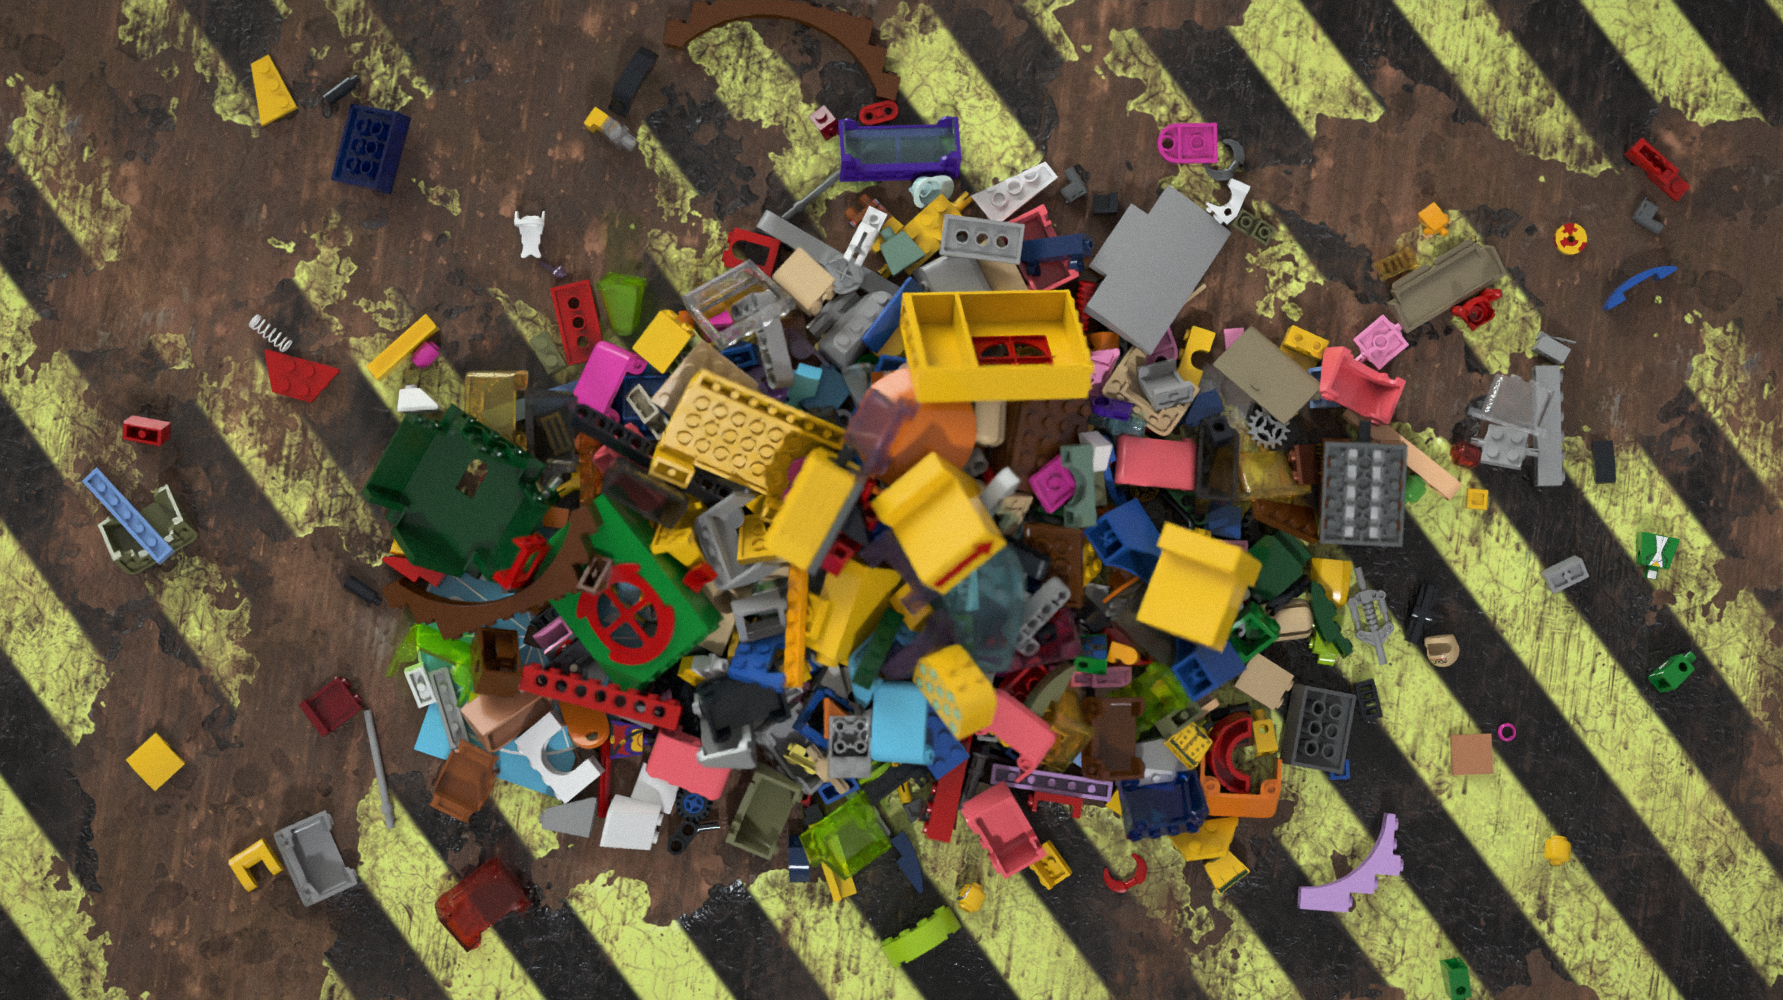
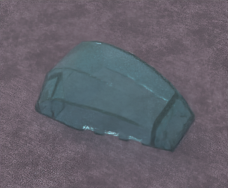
M1009 545L1001 548L944 595L940 593L942 600H945L947 604L949 618H952L956 630L954 631L957 638H960L964 650L982 673L1010 670L1019 638L1026 581L1019 558Z

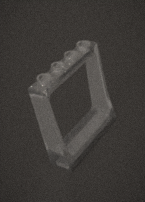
M751 259L744 261L681 296L688 314L720 350L728 345H734L737 340L746 335H752L755 330L762 326L770 325L773 320L780 316H786L789 311L796 308L793 298L770 279ZM754 284L760 285L766 291H772L778 300L722 332H717L702 314Z

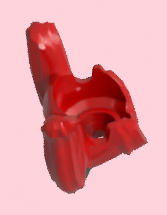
M1483 289L1476 297L1467 301L1462 306H1453L1450 313L1461 317L1467 324V328L1473 332L1479 326L1491 321L1495 317V309L1492 308L1491 302L1502 297L1501 289Z

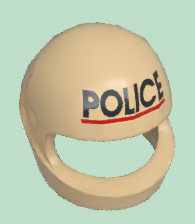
M1454 634L1424 638L1427 656L1432 664L1438 667H1447L1457 660L1459 645Z

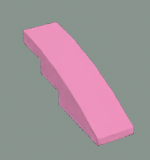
M1047 665V670L1051 672L1059 665ZM1107 665L1106 675L1075 671L1068 686H1090L1092 688L1131 687L1132 667Z

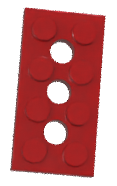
M590 280L550 288L567 365L573 366L586 363L595 345L603 341ZM572 298H577L580 302L579 307L576 309L569 307V301ZM578 317L583 318V327L575 328L573 326L574 319ZM581 337L588 338L589 343L585 348L578 346V339Z

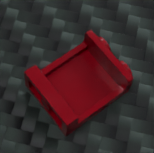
M336 676L332 682L308 700H304L299 704V707L322 737L329 735L365 708L362 705L363 699L358 693H353L350 689L352 685L345 676L343 678L342 676Z

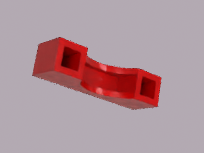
M867 500L863 506L870 533H872L878 526L880 519L871 502ZM844 534L839 541L836 540L826 553L821 567L838 578L862 547V544Z

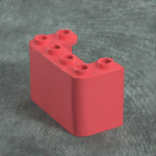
M1044 204L1008 221L1025 224L1023 241L1057 236L1051 225V220L1047 221L1049 219L1047 216L1048 212ZM1002 237V239L1004 240V242H1005V244H1006V246H1007V245H1008V240H1007V238ZM1070 259L1039 263L1041 275L1035 277L1027 275V264L1020 262V265H1016L1028 290H1057L1077 280L1080 276L1078 271L1070 269Z
M679 725L676 731L660 727L646 765L648 775L652 778L666 781L670 785L684 788L691 793L702 795L709 800L720 799L729 780L732 768L703 767L702 764H698L696 752H699V748L702 747V739L682 732L683 726Z
M1005 780L962 803L963 808L960 810L968 826L975 835L979 833L981 838L978 840L984 850L988 848L990 853L987 855L997 874L1001 873L1004 879L1047 856Z

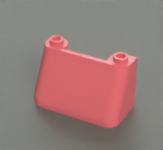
M1327 347L1322 361L1319 393L1322 394L1321 397L1327 401H1335L1368 419L1373 426L1389 425L1406 381L1400 377L1391 380L1388 374L1379 373L1353 359L1354 355L1351 354V350L1345 347Z
M1122 432L1121 435L1116 436V461H1114L1112 475L1114 484H1129L1131 486L1173 490L1180 489L1183 492L1195 491L1197 444L1193 443L1194 439L1182 438L1181 441L1142 438L1133 437L1134 433Z

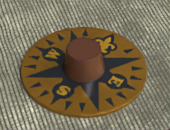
M1130 485L1132 496L1137 498L1138 501L1143 502L1155 498L1160 489Z

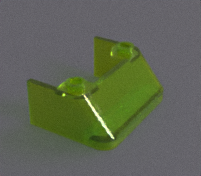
M422 623L419 625L414 624L398 646L386 676L389 678L395 677L401 661L411 662L417 657L418 652L421 651L456 666L452 674L453 681L464 688L456 707L462 708L466 704L470 691L473 688L470 656L471 644L460 639L454 641L451 638L443 640L439 630Z

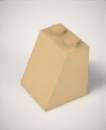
M1258 653L1244 664L1247 669L1234 677L1230 686L1270 710L1278 709L1284 701V698H1282L1284 692L1289 691L1294 684L1292 680L1294 675Z

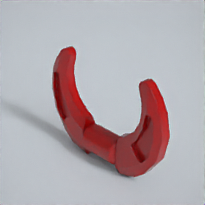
M1131 854L1136 860L1137 870L1134 874L1135 877L1124 883L1112 879L1108 869H1104L1103 878L1105 884L1111 890L1118 893L1128 892L1127 889L1138 883L1140 885L1145 880L1147 867L1145 861L1139 855Z

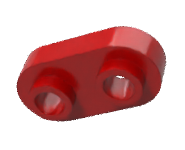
M891 100L871 104L860 110L859 119L865 126L889 122L897 117L898 106ZM887 108L892 110V113L889 115L884 112ZM869 113L873 115L871 120H867L865 117Z

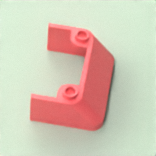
M994 689L997 707L992 724L974 733L976 735H986L991 731L1021 754L1017 759L1020 770L1015 779V782L1019 783L1037 768L1055 743L1058 733L1052 726L1006 691Z

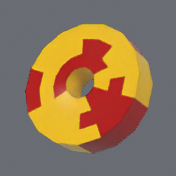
M1576 223L1562 225L1554 235L1556 248L1565 255L1579 253L1587 243L1585 230ZM1568 236L1573 237V242L1568 241Z

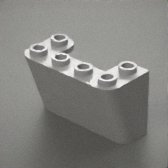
M794 701L789 705L792 715L791 719L783 723H776L769 719L754 730L755 744L763 749L764 757L768 761H772L776 771L802 786L801 791H804L803 794L812 795L825 782L816 773L814 775L809 774L804 770V767L798 764L792 765L783 757L785 750L790 752L787 749L790 742H796L805 748L813 744V742L792 728L803 709L800 702ZM818 747L820 751L824 754V756H826L827 750Z

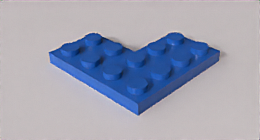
M928 704L926 744L932 746L935 755L932 765L926 766L936 780H938L970 756L932 705Z

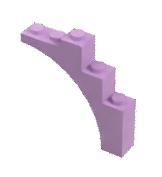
M1384 813L1382 828L1369 855L1353 871L1331 883L1299 887L1297 907L1300 909L1348 912L1349 908L1352 907L1350 892L1374 894V889L1378 887V878L1375 877V874L1399 876L1400 871H1403V859H1401V855L1393 854V850H1396L1397 839L1394 838V830L1398 829V818H1395L1396 815Z

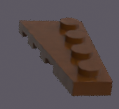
M1259 498L1252 502L1254 519L1311 544L1319 541L1314 508Z

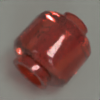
M1460 441L1450 449L1452 463L1461 468L1472 469L1481 460L1479 448L1469 442Z

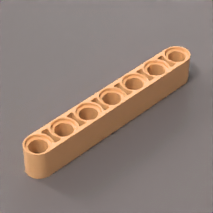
M1346 409L1342 414V417L1357 430H1359V421H1369L1349 409ZM1371 425L1370 439L1404 441L1408 445L1406 469L1418 475L1444 499L1450 501L1462 486L1456 478L1389 425H1380V427Z

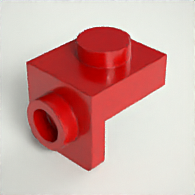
M701 562L690 567L682 582L697 594L704 584L714 581L718 574L711 565Z

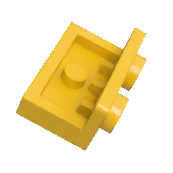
M1048 840L1042 844L1047 856L1029 865V867L1038 875L1040 883L1050 890L1073 872L1051 841Z

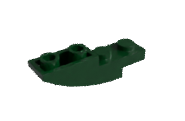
M1314 580L1308 586V601L1312 611L1314 626L1325 647L1333 643L1341 657L1345 659L1354 652L1352 650L1353 645L1348 638H1344L1340 625L1332 620L1338 614L1336 612V605L1332 600L1327 599L1323 586L1320 583L1317 584Z

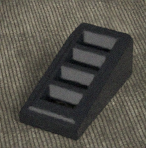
M1374 678L1352 683L1355 695H1357L1356 699L1363 722L1383 717ZM1370 687V690L1360 691V688ZM1372 694L1371 698L1362 699V696ZM1374 701L1375 705L1364 707L1365 703ZM1373 709L1377 711V713L1366 715V711Z

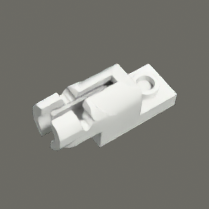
M871 206L868 207L845 252L844 260L850 262L853 254L858 253L855 265L858 267L862 266L887 217L886 213Z

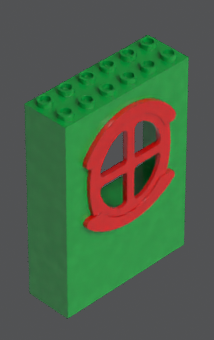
M618 485L602 493L593 501L597 506L604 525L598 528L599 532L589 536L596 554L614 561L608 588L597 595L585 591L573 595L571 592H568L563 599L554 601L553 598L548 601L614 684L620 685V689L628 691L629 688L642 691L653 680H656L665 673L664 671L676 664L680 658L693 650L692 648L704 641L708 635L720 628L721 626L718 623L724 618L702 590L696 594L683 584L682 580L687 571L675 557L668 552L653 554L651 545L656 531ZM571 521L547 541L551 547L533 578V582L543 575L555 560L568 534ZM539 551L533 553L524 567L526 573L530 570ZM590 562L581 565L584 572ZM617 582L628 583L639 588L644 593V597L631 608H627L614 593L611 586ZM601 593H605L621 614L607 628L601 625L598 616L597 605ZM647 603L653 604L658 619L657 632L653 638L648 636L634 618L635 613ZM624 622H628L644 644L640 648L626 647L613 640L611 634Z

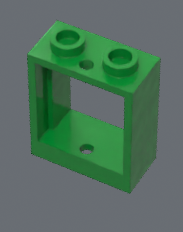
M1252 601L1237 612L1228 640L1245 664L1279 639L1281 627L1275 619L1266 614L1261 606L1256 605ZM1251 618L1267 634L1249 647L1233 631Z

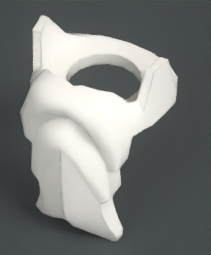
M515 211L514 225L519 227L520 234L522 235V258H526L529 255H533L536 258L541 257L539 244L543 234L545 211L542 212L541 218L538 216H525L522 219L519 218V212Z

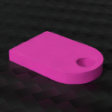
M1175 123L1165 127L1157 140L1159 154L1164 160L1172 164H1217V123ZM1170 139L1173 143L1172 148L1165 149L1162 146V141Z
M1061 453L1028 479L1046 513H1052L1075 494V478L1071 471L1061 466Z

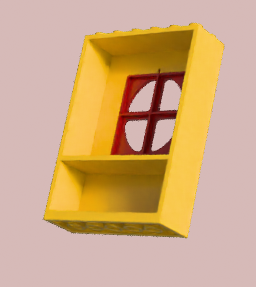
M1069 290L902 293L899 328L917 403L1087 398L1088 390L1092 388L1091 374H1094L1095 367L1094 362L1090 360V349L1086 347V336L1082 334L1083 326L1082 323H1079V312L1075 310V299L1071 297ZM998 344H1005L1007 346L1009 357L981 358V354L989 347ZM1014 344L1031 346L1041 351L1045 356L1018 357Z

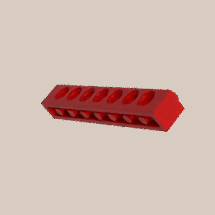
M531 662L530 665L524 666L518 690L674 731L678 729L684 705L679 704L680 701L671 698H668L667 701L661 700L659 695L648 693V696L642 695L640 690L629 688L628 691L620 689V685L609 683L607 686L601 684V680L589 678L588 681L581 679L582 675L576 673L562 674V670L550 667V670L542 668L543 665ZM540 675L547 677L548 682L546 686L539 683L538 678ZM560 680H564L567 683L565 691L560 690L558 687ZM579 685L586 687L587 693L585 696H581L578 693L577 688ZM599 690H603L606 693L605 701H600L597 698ZM618 695L625 697V706L617 704L616 699ZM641 700L645 703L646 709L644 711H639L636 708L637 701ZM657 706H663L665 708L666 712L664 716H658L656 714L655 710Z

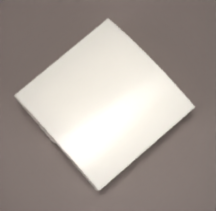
M643 762L630 798L662 806L661 812L670 814L679 786H673L661 779L650 777L646 772L647 763Z

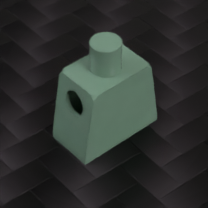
M889 226L880 232L886 241L880 245V250L893 278L925 257L924 252L904 231L896 235Z

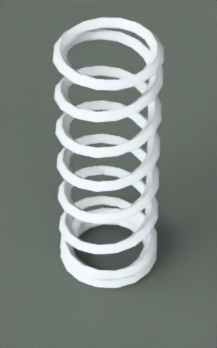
M259 314L255 315L250 321L249 327L253 330L258 329V334L263 333V338L269 337V343L274 342V347L280 346L279 350L282 353L291 346L292 340H289L281 350L282 344L287 337L281 343L275 345L282 332L274 340L270 341L276 328L265 337V333L271 324L265 330L259 332L266 320L264 319L259 326L254 328L261 319Z

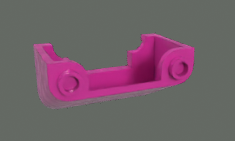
M598 342L569 400L568 408L572 413L578 404H586L619 423L620 416L618 412L610 408L626 372L635 375L640 374L646 368L648 361L642 356L610 342Z

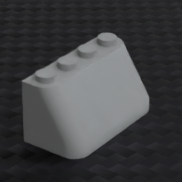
M877 291L860 296L820 339L818 343L820 355L846 372L867 349L862 341V336L893 296L886 291Z

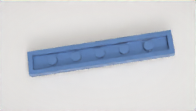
M96 467L82 480L89 490L158 564L161 565L175 552L100 469Z

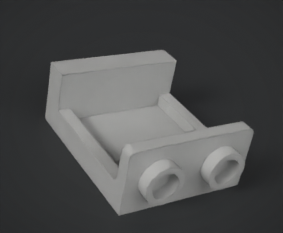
M1175 359L1137 368V384L1155 410L1176 406L1178 403L1184 404L1193 401V384L1191 381H1183L1176 370Z

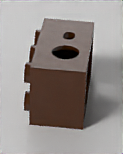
M478 626L470 645L474 694L514 697L522 679L517 630Z

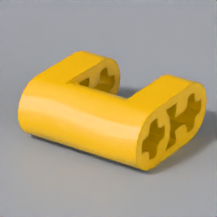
M264 838L229 860L232 870L248 892L258 887L255 877L249 870L256 863L263 860L273 875L283 870L280 860Z

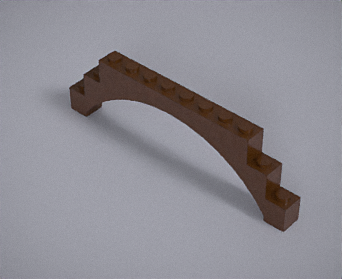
M715 0L714 6H711V3L708 1H694L689 24H686L685 20L675 18L674 21L669 20L663 41L665 47L684 51L685 46L697 37L727 23L756 18L787 20L811 27L827 35L847 50L861 65L876 90V99L896 102L901 77L897 73L892 71L883 73L887 49H884L883 45L877 43L869 45L874 27V21H871V18L862 15L859 18L854 17L847 11L834 12L832 8L827 6H821V8L814 7L812 3L807 1L798 3L794 2V0Z
M595 502L570 512L572 519L568 534L553 563L533 584L511 596L482 602L453 600L423 590L409 582L407 577L390 582L381 588L391 609L399 607V610L409 606L417 625L424 622L426 625L436 622L443 640L451 638L454 641L463 637L462 633L467 631L469 634L475 633L478 626L485 625L490 627L497 624L496 620L502 618L503 621L513 618L516 612H519L521 615L531 611L532 606L536 605L537 608L547 605L550 599L554 598V601L563 599L568 592H571L572 595L581 592L582 590L577 589V585L584 574L581 565L590 562V557L596 553L589 536L599 532L598 528L604 525Z

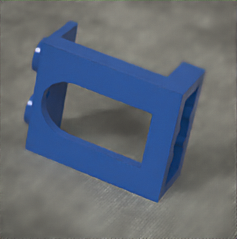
M816 686L792 728L818 747L827 750L828 739H824V725L819 733L806 725L818 702L823 698H831L845 710L854 712L855 709L849 706L850 702L845 698L835 696V691L831 688Z

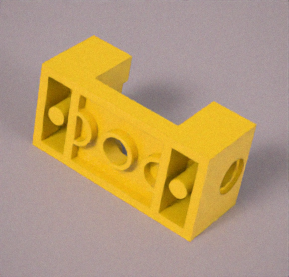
M1292 325L1288 328L1280 349L1308 372V368H1315L1318 361L1322 359L1329 341Z

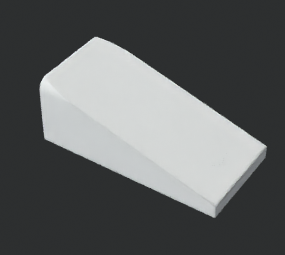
M424 662L405 668L404 674L418 707L421 708L437 702Z

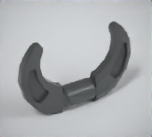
M1223 140V143L1228 144L1233 150L1234 160L1227 169L1214 170L1207 163L1204 164L1205 171L1211 178L1217 181L1229 180L1234 176L1233 173L1239 165H1243L1245 160L1244 150L1235 140Z

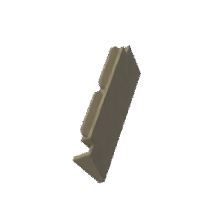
M1467 239L1436 257L1434 260L1435 265L1424 264L1395 281L1390 291L1394 299L1386 304L1404 332L1409 333L1507 275L1495 247L1484 245L1479 248L1478 243Z

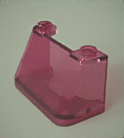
M1071 607L1060 609L1061 615L1057 619L1056 617H1051L1052 623L1057 628L1058 639L1044 648L1039 644V650L1032 656H1025L1012 646L1002 633L1003 627L1001 622L992 623L993 641L1002 669L1014 672L1020 669L1076 658L1082 649Z

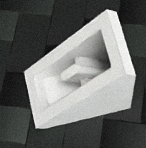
M1098 431L1079 433L1081 444H1092L1094 472L1105 471L1112 444Z

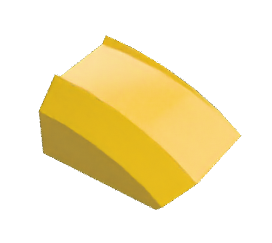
M1310 558L1308 579H1311V581L1315 580L1317 584L1320 583L1326 592L1325 596L1328 600L1334 602L1337 609L1347 602L1352 561ZM1307 587V596H1306V600H1307V601H1308V587Z

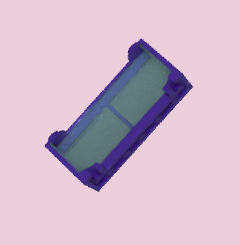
M944 116L938 120L937 124L894 126H858V123L850 118L838 120L840 182L916 180L920 176L934 177L939 175L958 179L962 158L958 117Z

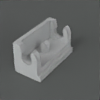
M1575 555L1539 572L1541 578L1547 583L1545 585L1546 588L1553 594L1590 577L1583 560Z

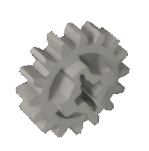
M1261 408V413L1258 410L1254 411L1255 417L1249 416L1252 423H1247L1246 426L1250 427L1251 430L1246 433L1252 434L1253 437L1250 441L1256 440V447L1263 444L1264 450L1267 449L1268 445H1270L1271 449H1275V443L1281 446V439H1288L1284 434L1290 432L1286 428L1290 422L1285 426L1279 421L1275 422L1263 408ZM1261 417V424L1255 427L1257 420ZM1267 423L1269 426L1272 425L1273 429L1270 430V433L1268 432V430H1264V427L1267 425ZM1281 429L1280 435L1275 439L1276 431ZM1257 434L1265 436L1267 441L1262 440Z

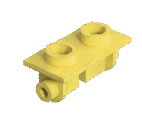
M790 742L787 747L790 752L785 750L783 757L790 764H798L804 767L807 773L814 775L816 773L814 771L815 762L809 755L808 757L804 755L806 748L796 742Z

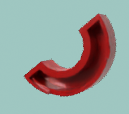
M1245 711L1230 714L1213 727L1208 736L1212 740V744L1205 753L1206 764L1212 776L1226 789L1236 794H1250V775L1242 769H1236L1232 764L1231 758L1236 744L1244 738L1251 737L1252 717Z

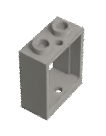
M778 590L731 602L741 644L786 633L787 611L784 612V610L787 609L785 598H780ZM777 608L779 616L749 624L744 623L743 616Z

